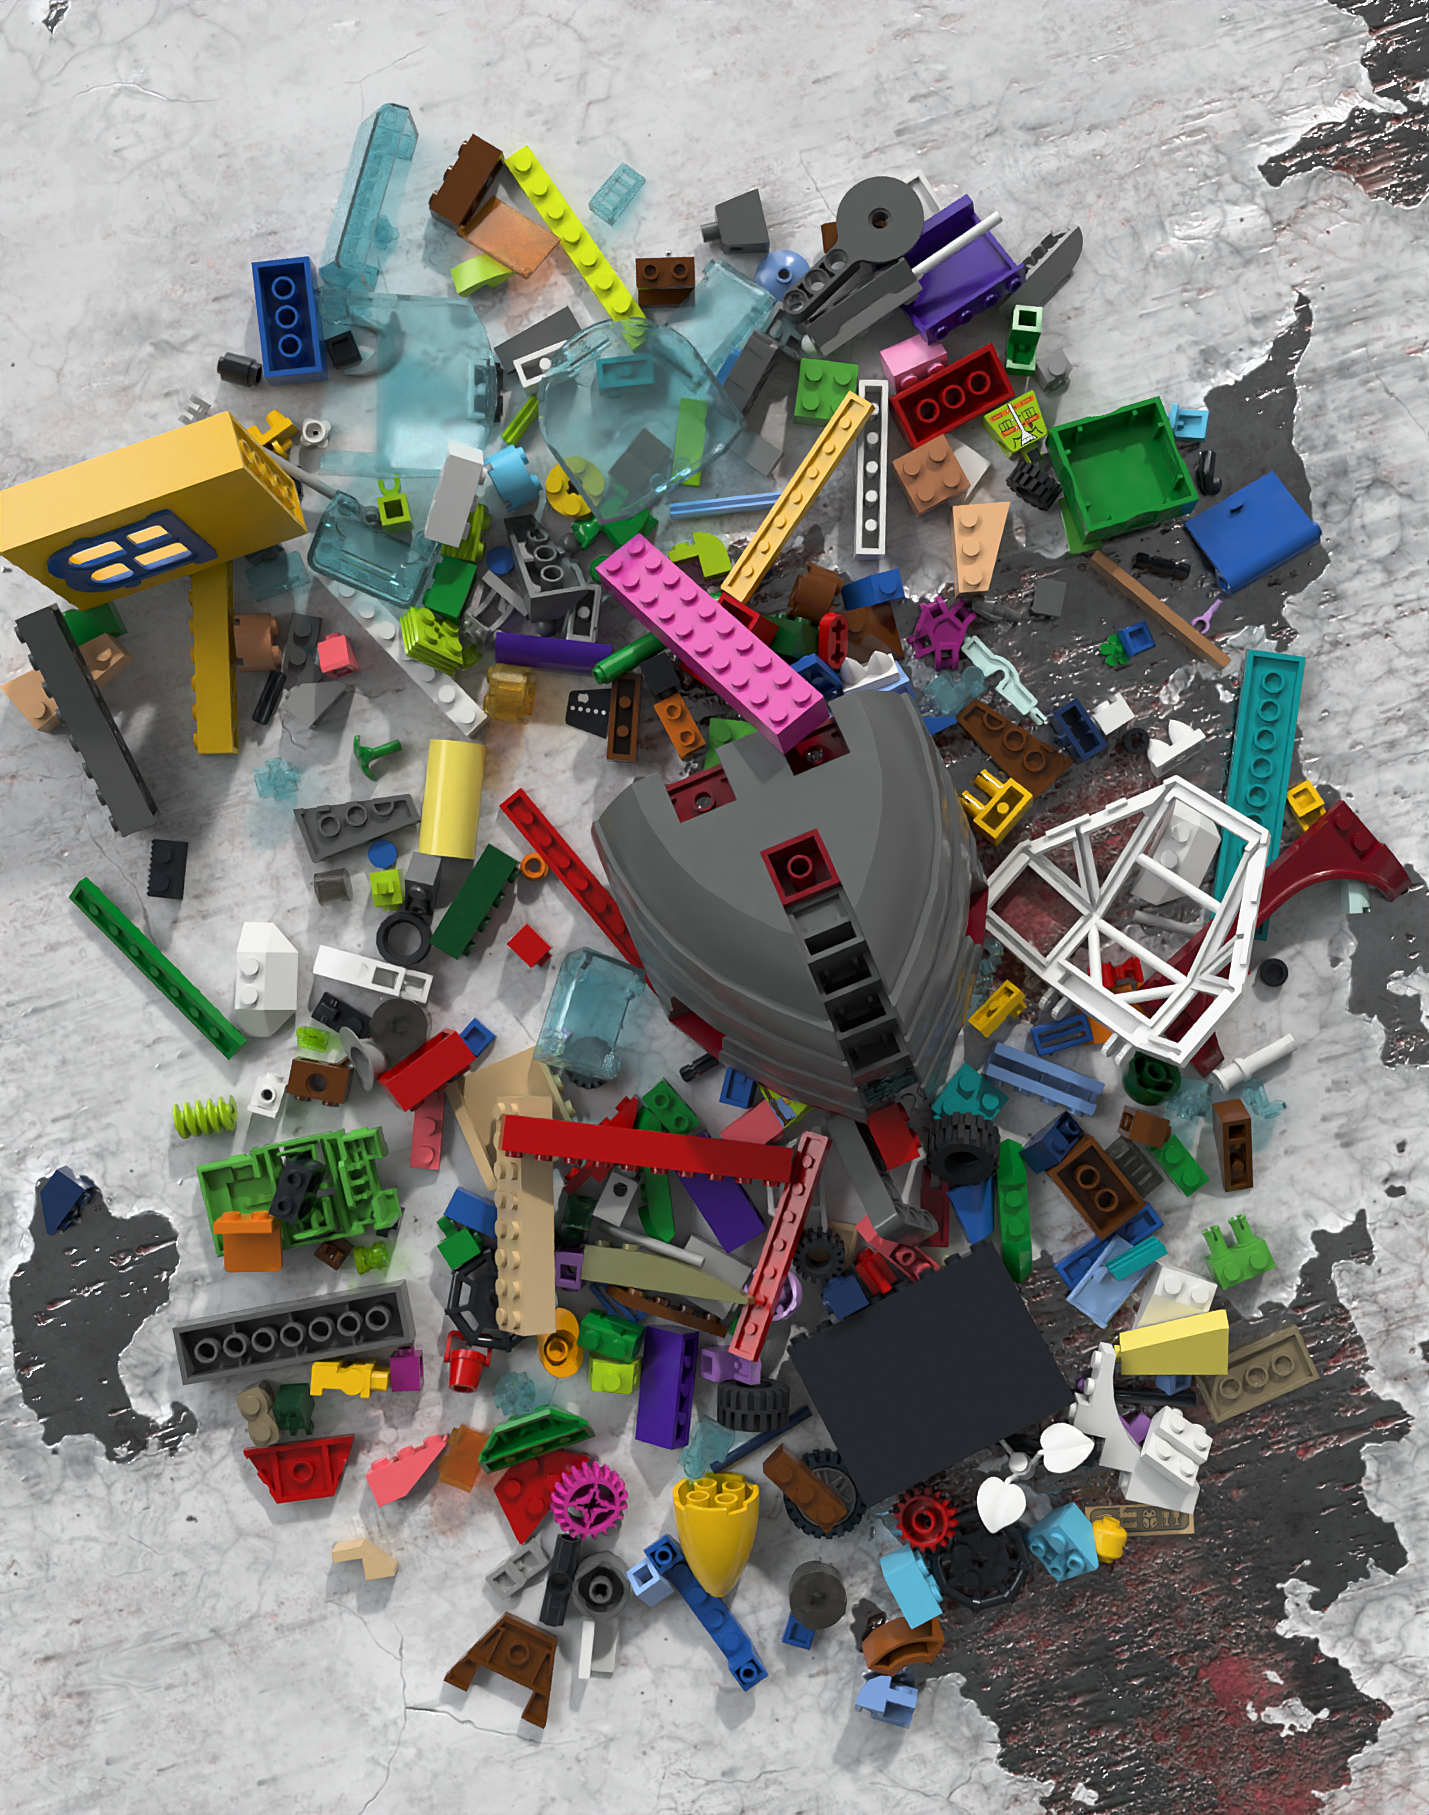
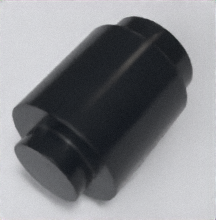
M227 352L224 357L221 356L219 358L217 373L220 374L222 381L248 388L251 386L257 387L261 381L263 367L255 359Z

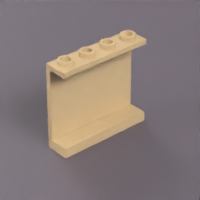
M541 1043L450 1082L444 1089L488 1192L497 1189V1178L494 1175L497 1151L493 1142L494 1134L496 1133V1120L493 1115L496 1097L552 1096V1119L575 1122L573 1119L577 1115L571 1100H565L562 1090L565 1089L559 1073L554 1075L550 1064L554 1063L548 1047L543 1049ZM553 1156V1162L564 1157Z

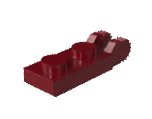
M923 1166L920 1208L927 1210L934 1217L938 1225V1232L921 1242L919 1246L948 1247L950 1200L946 1192L950 1191L948 1189V1181L943 1182L940 1180V1188H930L931 1169L928 1166Z

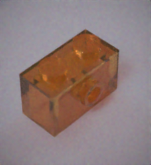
M461 1423L459 1429L454 1427L447 1444L452 1445L448 1456L442 1454L436 1469L437 1472L441 1473L438 1480L470 1493L481 1468L478 1463V1457L491 1434L465 1423Z

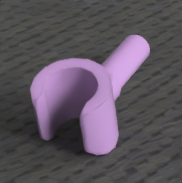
M1217 599L1202 617L1192 620L1191 626L1193 627L1198 620H1202L1205 627L1200 633L1207 632L1210 627L1209 621L1223 605V602Z

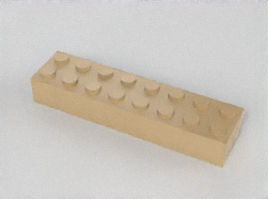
M552 1096L496 1097V1103L493 1107V1115L496 1120V1133L494 1134L493 1142L497 1151V1161L494 1164V1175L497 1178V1191L494 1195V1202L497 1207L495 1234L498 1237V1249L495 1253L498 1279L496 1280L495 1289L499 1301L496 1321L499 1325V1330L521 1336L556 1333L553 1156L552 1162L534 1160L535 1154L523 1153V1158L506 1157L505 1151L498 1149L502 1113L552 1119Z

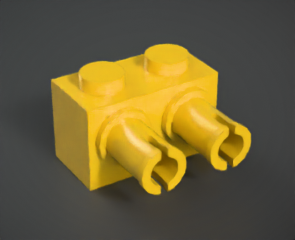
M984 769L980 772L982 776L978 775L974 780V784L993 797L991 801L984 806L969 794L967 790L962 793L963 798L959 797L964 811L974 819V830L997 847L1032 807L1033 795L1012 778L1005 784H1002Z

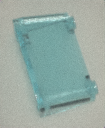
M721 258L717 262L712 259L702 271L705 275L704 278L661 328L656 325L646 337L649 341L646 350L649 353H653V356L697 395L705 388L707 382L716 374L718 369L749 332L759 323L760 319L765 317L777 300L769 291Z
M337 489L320 518L307 554L308 565L312 570L392 606L404 610L413 608L420 598L443 543L424 538V530L416 533L412 543L409 544L357 521L361 511L359 502L353 496Z
M586 946L568 953L562 962L534 1049V1060L599 1079L613 1080L621 1068L619 1055L614 1053L629 1001L633 1000L636 996H641L645 989L646 981L644 977L646 971Z

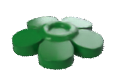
M1117 634L1108 636L1107 643L1100 645V654L1103 656L1108 655L1105 658L1106 665L1114 667L1117 663L1126 665L1130 661Z

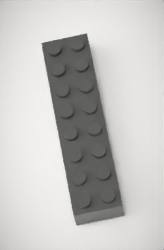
M57 602L16 619L15 633L22 644L26 642L31 652L28 655V659L35 671L40 670L45 680L42 682V687L49 699L54 698L58 709H55L56 715L63 726L67 724L72 734L69 736V741L76 753L81 752L85 760L82 763L83 769L89 779L94 778L99 788L95 790L96 795L102 806H108L112 814L109 816V821L114 831H120L124 838L156 824L161 815Z
M406 1279L181 1321L172 1328L183 1385L410 1343L416 1336Z

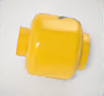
M1104 1516L1103 1520L1093 1521L1092 1527L1098 1561L1113 1563L1114 1560L1120 1559L1127 1540V1532L1120 1526V1521L1108 1516Z

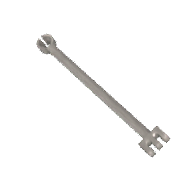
M192 394L190 400L194 404L200 405L198 410L186 404L184 410L194 417L191 421L188 417L180 415L178 420L189 425L212 417L207 413L211 405ZM263 447L288 475L359 516L363 526L372 529L380 525L376 521L369 523L365 518L366 514L371 511L376 514V519L381 521L379 508L371 505L363 506Z

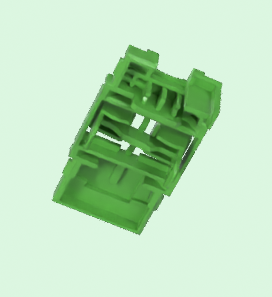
M382 1126L371 1129L364 1127L351 1130L350 1133H345V1129L342 1128L336 1132L328 1131L267 1144L261 1148L259 1146L250 1149L251 1154L246 1155V1153L229 1156L228 1159L200 1164L196 1167L217 1258L224 1256L223 1234H214L213 1222L220 1218L224 1212L239 1211L241 1214H251L252 1212L262 1210L269 1211L284 1170L282 1156H285L287 1161V1159L302 1154L327 1165L324 1174L332 1175L333 1181L321 1183L319 1190L334 1186L336 1190L335 1194L316 1197L309 1218L299 1223L300 1232L297 1224L292 1225L281 1220L282 1250L363 1234L370 1225L374 1227V1231L390 1228L402 1217L397 1187L382 1190L377 1173L375 1158L381 1159L389 1154ZM284 1147V1151L280 1152L279 1148ZM372 1211H374V1213H373L374 1218H370V1215H371V1212H372ZM341 1228V1232H336V1233L326 1234V1235H322V1236L312 1237V1236H315V1235H320V1234H325V1233L334 1232V1231H336V1230H338V1229Z

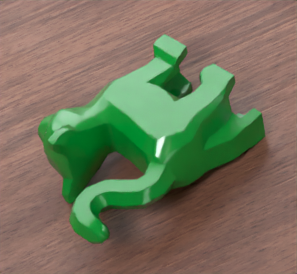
M617 484L613 489L615 495L611 500L599 506L590 518L575 520L571 524V529L575 538L581 544L582 551H585L590 545L595 543L600 532L606 535L618 550L639 533L644 538L647 537L659 521L650 515V511L643 504L637 506L635 509L636 515L632 519L626 518L620 511L627 502L630 492L621 484ZM600 556L594 559L590 565L589 574L597 584L602 585L595 568L610 556Z

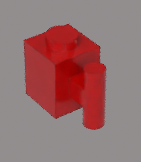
M867 1247L855 1255L856 1260L853 1261V1265L873 1295L880 1291L882 1294L888 1292L892 1288L891 1284L898 1280L882 1254L875 1248L870 1249V1247Z

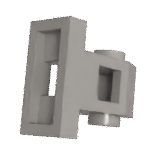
M490 570L481 578L492 589L489 595L477 609L471 606L461 617L463 620L461 631H463L465 638L481 648L488 643L491 645L496 643V632H502L501 629L516 612L520 613L526 620H529L524 600ZM493 605L502 613V616L490 626L481 617Z

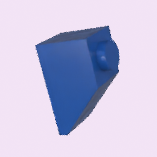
M898 568L867 576L842 586L841 589L846 611L866 606L894 604L902 602L905 598Z

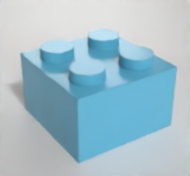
M910 1543L880 1558L884 1579L911 1629L942 1614L940 1602L943 1601V1598L939 1592L940 1589L933 1575L929 1574L926 1567L927 1564L919 1549L914 1551L913 1548H910Z

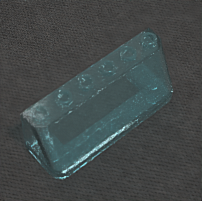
M386 103L359 125L318 268L321 279L330 287L371 299L373 297L380 271L377 267L365 263L395 159L399 158L411 162L419 137L409 107L395 103Z

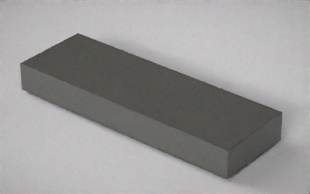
M566 306L493 349L509 376L516 372L514 360L564 340L570 341L583 332L570 308Z

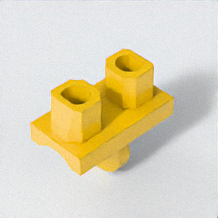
M277 409L265 417V420L271 427L266 433L262 434L256 425L247 429L260 445L280 455L285 460L290 459L286 450L294 445L290 438L297 434L299 430L288 417L285 418Z

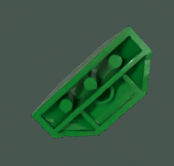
M555 1404L541 1405L534 1411L524 1415H513L508 1420L494 1427L478 1457V1463L486 1474H490L596 1437L595 1431L587 1420Z

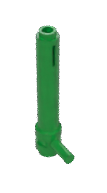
M710 593L709 595L718 601L722 593ZM649 632L595 664V668L592 669V675L598 684H609L639 666L640 663L668 649V647Z

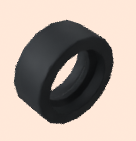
M399 912L388 916L380 924L376 933V945L380 955L387 962L396 966H411L421 962L429 954L432 944L428 941L433 934L429 924L422 917L414 913ZM401 922L414 925L421 935L419 949L409 956L395 954L388 944L390 930Z

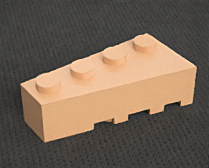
M107 633L79 646L99 689L134 660L119 640ZM33 669L0 686L2 691L37 731L49 733L60 724L55 712L58 706L54 698L49 699L42 687V682L45 680L40 670L35 671Z

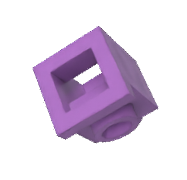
M562 1246L556 1251L555 1286L562 1287V1290L566 1292H577L587 1284V1280L580 1279L585 1248ZM570 1265L577 1266V1272H573L570 1269Z

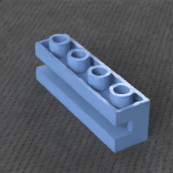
M995 1040L982 1069V1072L988 1075L987 1081L1003 1087L1004 1082L1015 1086L1013 1091L1027 1097H1030L1031 1092L1042 1096L1041 1102L1053 1107H1057L1058 1103L1068 1106L1067 1112L1083 1118L1085 1113L1093 1116L1097 1107L1095 1105L1098 1094H1102L1105 1083Z

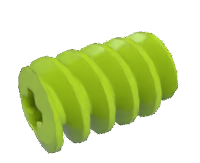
M230 1095L228 1104L225 1103L224 1098L221 1096L218 1097V1104L216 1106L213 1100L209 1098L204 1108L200 1100L196 1101L195 1109L191 1108L189 1102L184 1103L183 1111L180 1110L178 1104H174L172 1108L175 1128L183 1139L190 1138L191 1134L194 1137H199L202 1133L206 1136L211 1135L213 1131L218 1134L223 1133L225 1128L231 1132L237 1126L238 1110L232 1095Z

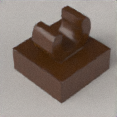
M345 1238L322 1242L313 1255L337 1271L355 1245Z

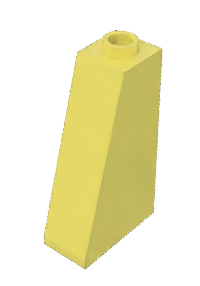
M1216 1310L1119 1333V1345H1114V1351L1116 1353L1115 1363H1120L1121 1375H1228L1229 1326L1226 1310Z

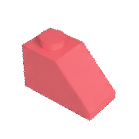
M333 633L325 636L323 642L317 643L323 674L334 680L361 671L351 640L345 634Z
M764 1097L720 1131V1135L724 1140L765 1144L770 1141L773 1144L784 1136L785 1132Z

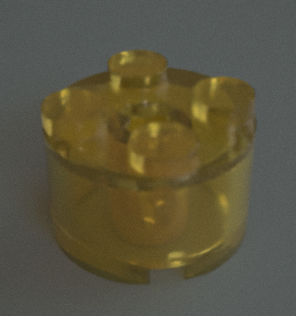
M498 663L495 667L490 666L487 672V683L490 684L489 695L484 696L483 712L489 713V717L493 721L527 725L529 721L525 719L526 714L532 715L535 703L536 683L531 682V675L536 676L535 669Z

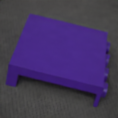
M967 194L924 221L920 239L915 247L905 255L911 269L982 222L974 212L973 201ZM988 231L923 275L919 280L923 288L918 292L919 297L908 305L902 303L898 307L929 346L935 341L944 339L950 331L958 326L970 322L976 314L984 309L993 307L999 299L1007 294L1019 290L1026 283L1025 266L1023 263L1017 266L992 233ZM871 264L873 274L885 265Z

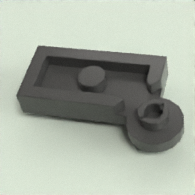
M292 613L282 669L299 672L300 680L304 684L319 683L322 680L323 673L321 668L314 663V660L316 659L317 643L319 642L323 619Z

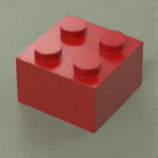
M889 1098L865 1109L869 1120L867 1127L888 1171L920 1157L918 1148H921L922 1145L916 1132L912 1128L908 1129L905 1123L910 1121V1118L901 1102L896 1103L892 1098Z

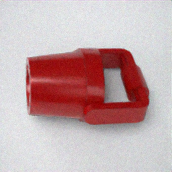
M452 1330L448 1333L444 1363H450L448 1388L458 1393H476L483 1368H490L493 1349L488 1348L487 1357L473 1350L458 1349L451 1351L453 1338L466 1341L459 1331ZM481 1333V1334H480V1335H483V1336L493 1337V1336L490 1335V1334H484V1333Z

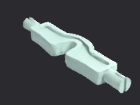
M965 633L960 652L972 663L984 679L993 675L995 671H1001L1004 677L995 688L997 694L1011 704L1021 716L1028 714L1039 727L1047 717L1035 706L1038 703L1035 697L1020 683L1014 666L1005 658L994 655L977 636L970 638Z

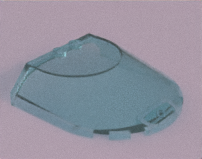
M630 317V320L613 322L612 319H607L588 326L572 336L550 360L552 365L546 376L541 379L537 396L539 402L538 423L544 441L600 525L630 519L726 454L747 426L744 416L694 346L673 328L669 327L668 329L655 324L651 319Z

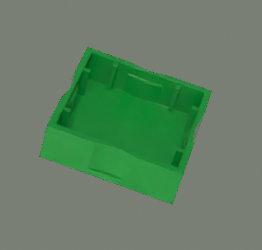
M1160 396L1120 407L1105 415L1089 416L1049 429L1045 446L1082 545L1190 514L1199 501L1186 463L1176 448L1173 430Z

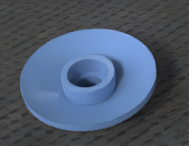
M790 250L771 252L761 260L756 270L755 284L759 295L767 303L775 306L778 301L782 302L785 293L810 270V266L796 252ZM785 271L789 274V278L783 280L779 277V273ZM799 302L793 303L790 307L797 305Z

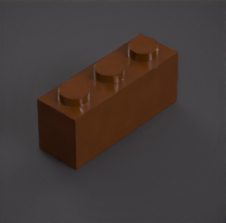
M472 134L469 141L465 140L458 151L459 157L454 166L450 165L447 168L443 177L444 183L439 191L435 190L432 193L428 202L432 218L461 235L502 169L505 160L503 151L475 134Z
M626 673L612 681L606 755L608 762L637 764L642 674Z
M783 1442L762 1463L763 1473L826 1533L847 1513L845 1502Z

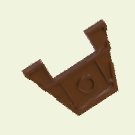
M506 1611L451 1667L443 1681L467 1692L479 1665L533 1690L521 1718L544 1729L547 1723L558 1636Z

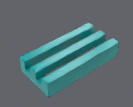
M1153 1235L1105 1262L1104 1265L1108 1269L1109 1274L1117 1281H1120L1165 1256L1168 1252L1164 1244Z

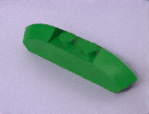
M642 1105L636 1115L632 1129L663 1132L662 1122L648 1107ZM640 1166L638 1172L644 1173L645 1184H640L642 1202H648V1205L638 1208L640 1221L649 1237L668 1244L675 1235L668 1172L667 1175L650 1173V1167Z
M1007 1138L1000 1142V1165L995 1175L1001 1259L1012 1280L1020 1284L1032 1274V1242L1025 1160L1019 1154L1022 1144Z

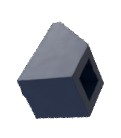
M1065 1110L1033 1135L1019 1151V1154L1037 1175L1060 1163L1084 1131Z
M67 1166L57 1169L40 1192L46 1233L50 1236L61 1231L64 1233L75 1220L72 1215L77 1208L82 1209L91 1198L89 1191L94 1186Z

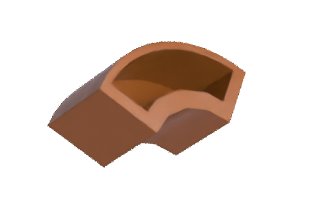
M904 1616L875 1628L862 1643V1649L868 1669L894 1677L900 1669L909 1664L919 1662L932 1664L944 1645L945 1639L938 1618L934 1617L911 1629Z

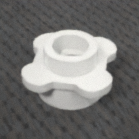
M312 418L305 419L302 430L303 436L300 438L301 443L306 447L316 445L320 449H325L329 445L327 436L331 430V424L326 420L320 422ZM314 431H318L317 436L313 435Z

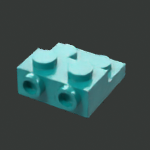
M963 1062L928 1106L934 1110L931 1114L934 1119H942V1116L945 1114L953 1115V1112H972V1115L980 1114L984 1116V1119L992 1121L1010 1098L967 1063Z

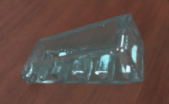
M622 162L589 201V210L613 226L643 186L646 178ZM623 173H625L630 178H632L635 181V183L631 185L623 178H621V176L623 175ZM618 182L628 191L626 193L622 192L615 184ZM612 191L621 199L619 201L615 200L609 195V192ZM605 199L614 207L610 209L607 206H605L602 202Z

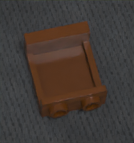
M694 257L635 258L636 287L638 289L640 309L696 307Z

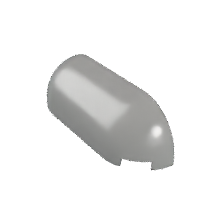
M1068 224L1067 229L1055 233L1049 230L1016 262L1017 266L1021 263L1025 266L1026 283L1016 292L1009 293L999 299L994 305L1001 316L1010 320L1014 304L1036 307L1072 270L1080 257L1083 246V236L1078 225Z

